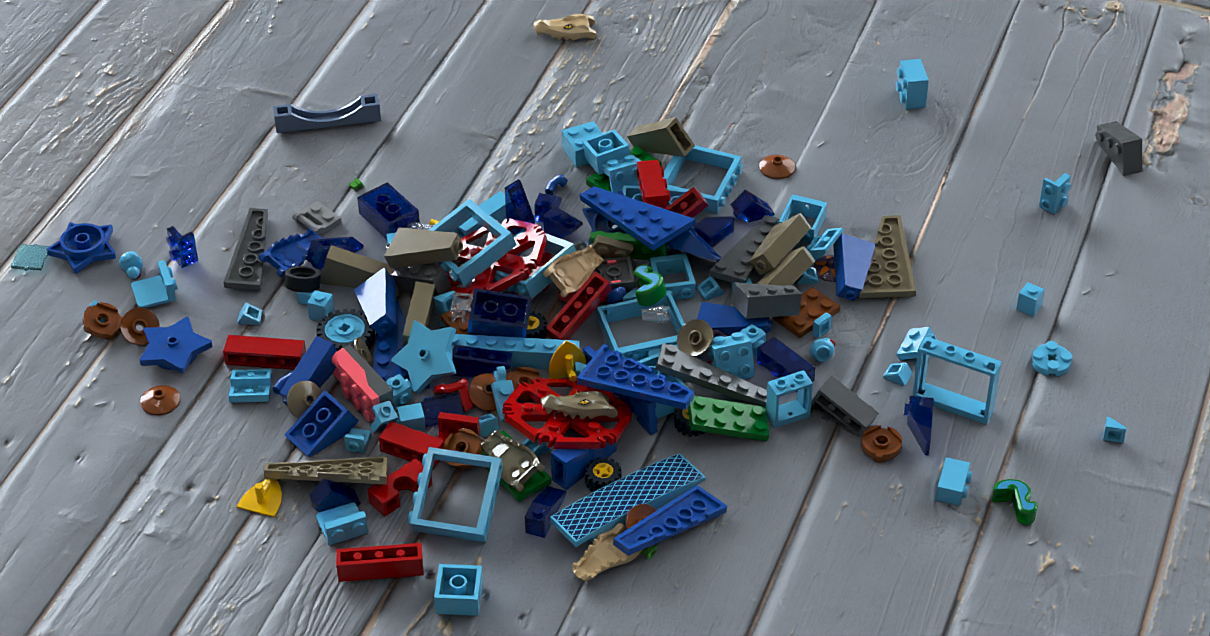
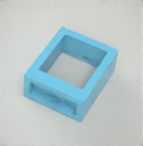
M792 194L779 223L791 218L793 213H801L803 216L816 219L813 228L800 240L811 243L815 236L818 235L826 218L827 202Z
M686 253L649 258V266L652 267L653 272L661 275L685 273L687 281L665 284L666 293L670 292L674 300L695 297L696 283Z
M804 370L768 382L766 415L774 428L810 417L813 383ZM798 390L797 400L779 405V396Z

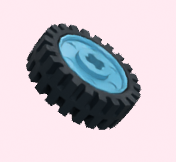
M343 309V312L335 310V314L330 312L328 317L324 316L319 321L316 328L317 337L332 342L336 351L349 344L354 348V340L357 337L363 339L369 351L374 344V329L370 326L366 315L362 314L359 310L357 313L355 309H351L350 312L347 309Z

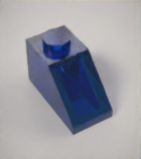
M744 190L730 204L734 210V216L748 223L761 220L765 215H775L766 201L747 190Z
M539 193L534 204L535 221L553 224L562 198L556 195Z
M705 217L700 222H697L693 229L713 248L734 232V217Z
M325 478L309 494L312 507L318 512L352 502L357 507L361 504L355 489Z

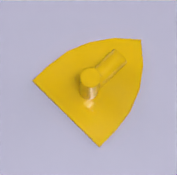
M565 340L557 348L549 363V378L560 379L569 377L571 382L577 380L575 362L586 365L587 363L584 354L575 344Z
M265 479L260 483H256L243 495L236 507L275 517L282 503L280 484L277 480Z

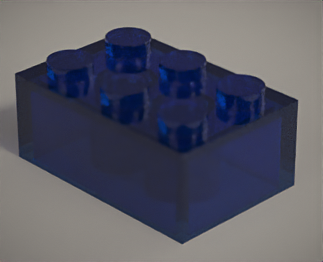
M388 182L357 197L359 214L386 239L387 234L396 233L399 227L410 229L420 227L419 210Z
M474 288L467 333L526 338L532 297Z

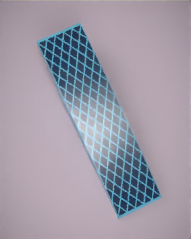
M679 453L631 473L589 494L550 516V522L575 547H578L587 540L593 543V540L599 534L613 529L618 523L621 522L626 526L627 514L634 506L647 504L658 509L706 480V477Z

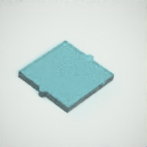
M20 244L11 268L24 269L25 271H41L48 256L46 248L49 246Z

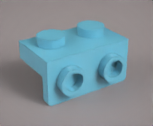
M1064 173L1055 182L1045 178L1042 184L1039 207L1052 214H1055L1062 207L1064 208L1068 203L1067 195L1071 188V176Z
M930 327L909 330L897 352L899 360L917 358L918 348L925 336L936 339Z

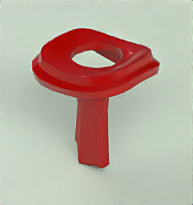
M465 378L451 384L437 385L432 391L433 394H450L458 391L464 412L473 408L467 388L469 382Z

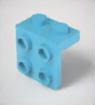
M628 155L624 159L610 160L606 164L601 165L602 172L609 176L611 192L617 194L620 190L623 191V185L639 186L637 162L641 161L634 155Z
M165 260L158 261L159 276L131 283L138 308H149L176 301L174 291L178 289L175 278L171 279L173 272L171 266L167 267Z
M736 332L731 336L713 338L709 350L714 355L715 367L741 379L754 376L752 341L744 333Z
M354 502L320 512L316 515L328 546L368 533L366 514L364 511L359 512Z

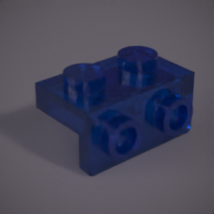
M174 226L167 228L168 237H166V240L170 246L169 255L171 259L176 261L181 268L197 262L198 254L194 234L189 232L182 236Z
M454 393L445 394L443 398L438 399L428 397L420 402L424 413L425 427L438 424L440 412L464 415L460 395H454Z

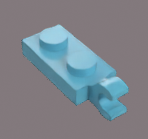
M504 366L496 367L497 371L493 372L496 382H493L491 387L499 421L503 422L505 421L502 411L503 403L513 393L514 387L512 380L506 381V370Z

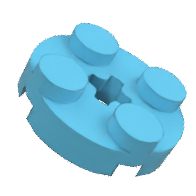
M1048 341L1033 351L1032 365L1037 372L1049 376L1050 373L1056 374L1055 376H1062L1070 370L1072 354L1055 341Z

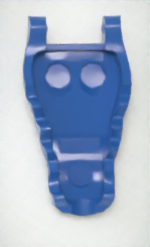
M309 228L304 234L299 235L297 233L294 236L290 235L288 239L282 238L279 242L276 241L267 251L259 255V260L263 263H270L278 270L277 275L285 277V271L288 268L301 266L307 257L324 243V239L317 232H313Z

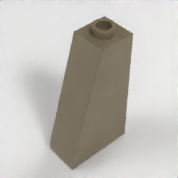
M676 117L636 126L627 135L633 147L637 146L645 152L685 157L695 147Z
M799 213L773 226L749 260L759 275L774 269L811 229L804 216Z
M399 227L384 257L390 268L393 269L457 260L464 245L458 233Z
M331 245L320 283L357 288L384 267L391 275L395 269L390 268L386 263Z
M805 246L791 251L774 269L766 272L758 284L793 285L815 262V259Z
M415 283L403 332V347L408 344L414 320L429 328L434 311L435 284Z

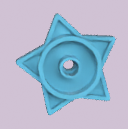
M413 321L408 344L391 361L408 371L414 392L419 394L432 380H436L441 376L456 374L452 361L453 352L451 347L456 333L455 328L447 327L431 331L420 322Z

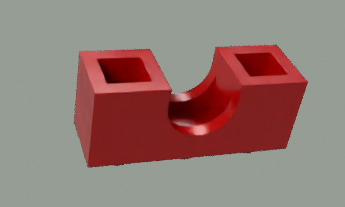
M415 458L394 473L389 474L386 484L372 485L367 489L369 504L384 517L401 506L399 491L409 490L413 493L418 492V475L423 472L424 468L422 463ZM431 472V477H430V481H429L428 488L433 485V483H432V472Z

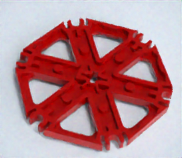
M509 218V222L507 219H504L501 225L508 231H511L514 227L526 230L514 238L517 245L482 273L476 275L472 284L467 288L456 287L461 283L457 280L454 282L447 272L446 275L452 286L448 292L456 291L458 298L471 301L472 298L473 301H476L479 295H481L482 299H485L486 296L489 298L526 279L527 276L531 275L529 270L537 269L536 265L539 266L548 239L542 227L538 224ZM484 227L460 238L464 246L455 261L465 264L484 249L467 243L489 233L485 248L497 238ZM534 246L531 255L527 257L517 256V254ZM497 270L510 273V275L493 283Z
M536 378L535 380L531 379L530 384L523 382L522 385L520 383L503 403L502 409L504 419L508 424L535 443L538 440V445H541L542 442H547L548 448H551L554 444L553 449L605 448L606 443L610 445L616 444L632 421V412H630L629 405L609 391L579 385L577 380L571 382L570 379ZM548 386L572 387L573 389L567 396L579 392L599 391L607 395L611 403L609 405L617 410V416L610 418L602 415L592 419L587 416L581 419L577 415L572 419L570 415L565 417L562 411L552 410L548 414L546 408L542 407L540 399L547 395L560 396ZM521 395H526L538 404H520L516 401ZM525 421H543L546 423L542 428H533ZM598 422L618 423L613 429H606ZM571 427L584 438L564 437V435Z

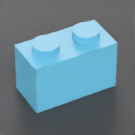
M946 457L937 488L936 501L961 505L962 498H966L969 486H966V483L970 484L973 472L969 471L970 462Z

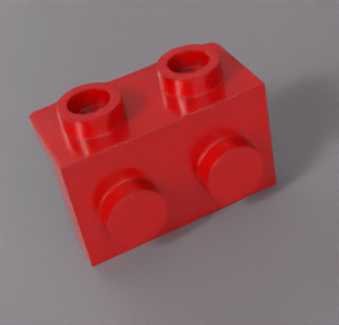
M439 413V433L437 437L444 440V443L449 435L452 433L456 434L463 428L470 429L480 436L479 417Z

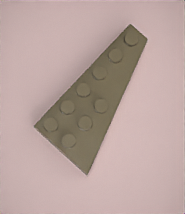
M882 216L874 242L875 249L863 289L859 294V299L916 296V287L901 216Z
M388 456L265 463L263 470L264 478L271 480L330 481L331 483L386 484Z

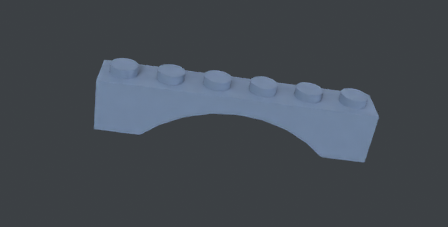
M378 94L359 96L346 106L328 111L306 110L292 104L273 106L276 133L381 121Z

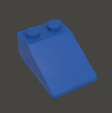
M692 227L666 242L670 249H675L677 252L680 250L715 262L722 258Z
M324 390L284 435L308 457H311L343 438L359 420Z

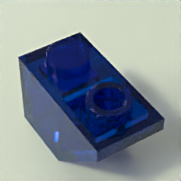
M556 206L543 215L544 232L559 239L572 234L583 225L582 221Z

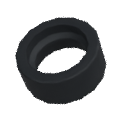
M294 266L285 271V287L291 291L307 293L320 288L321 272L316 268Z

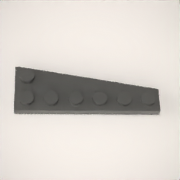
M249 208L223 282L224 288L261 291L264 263L259 260V255L265 252L268 209Z
M765 215L711 268L710 277L732 283H746L755 270L749 260L773 226L779 224L780 219Z
M662 344L655 368L656 371L752 405L766 408V389L682 352L672 344Z

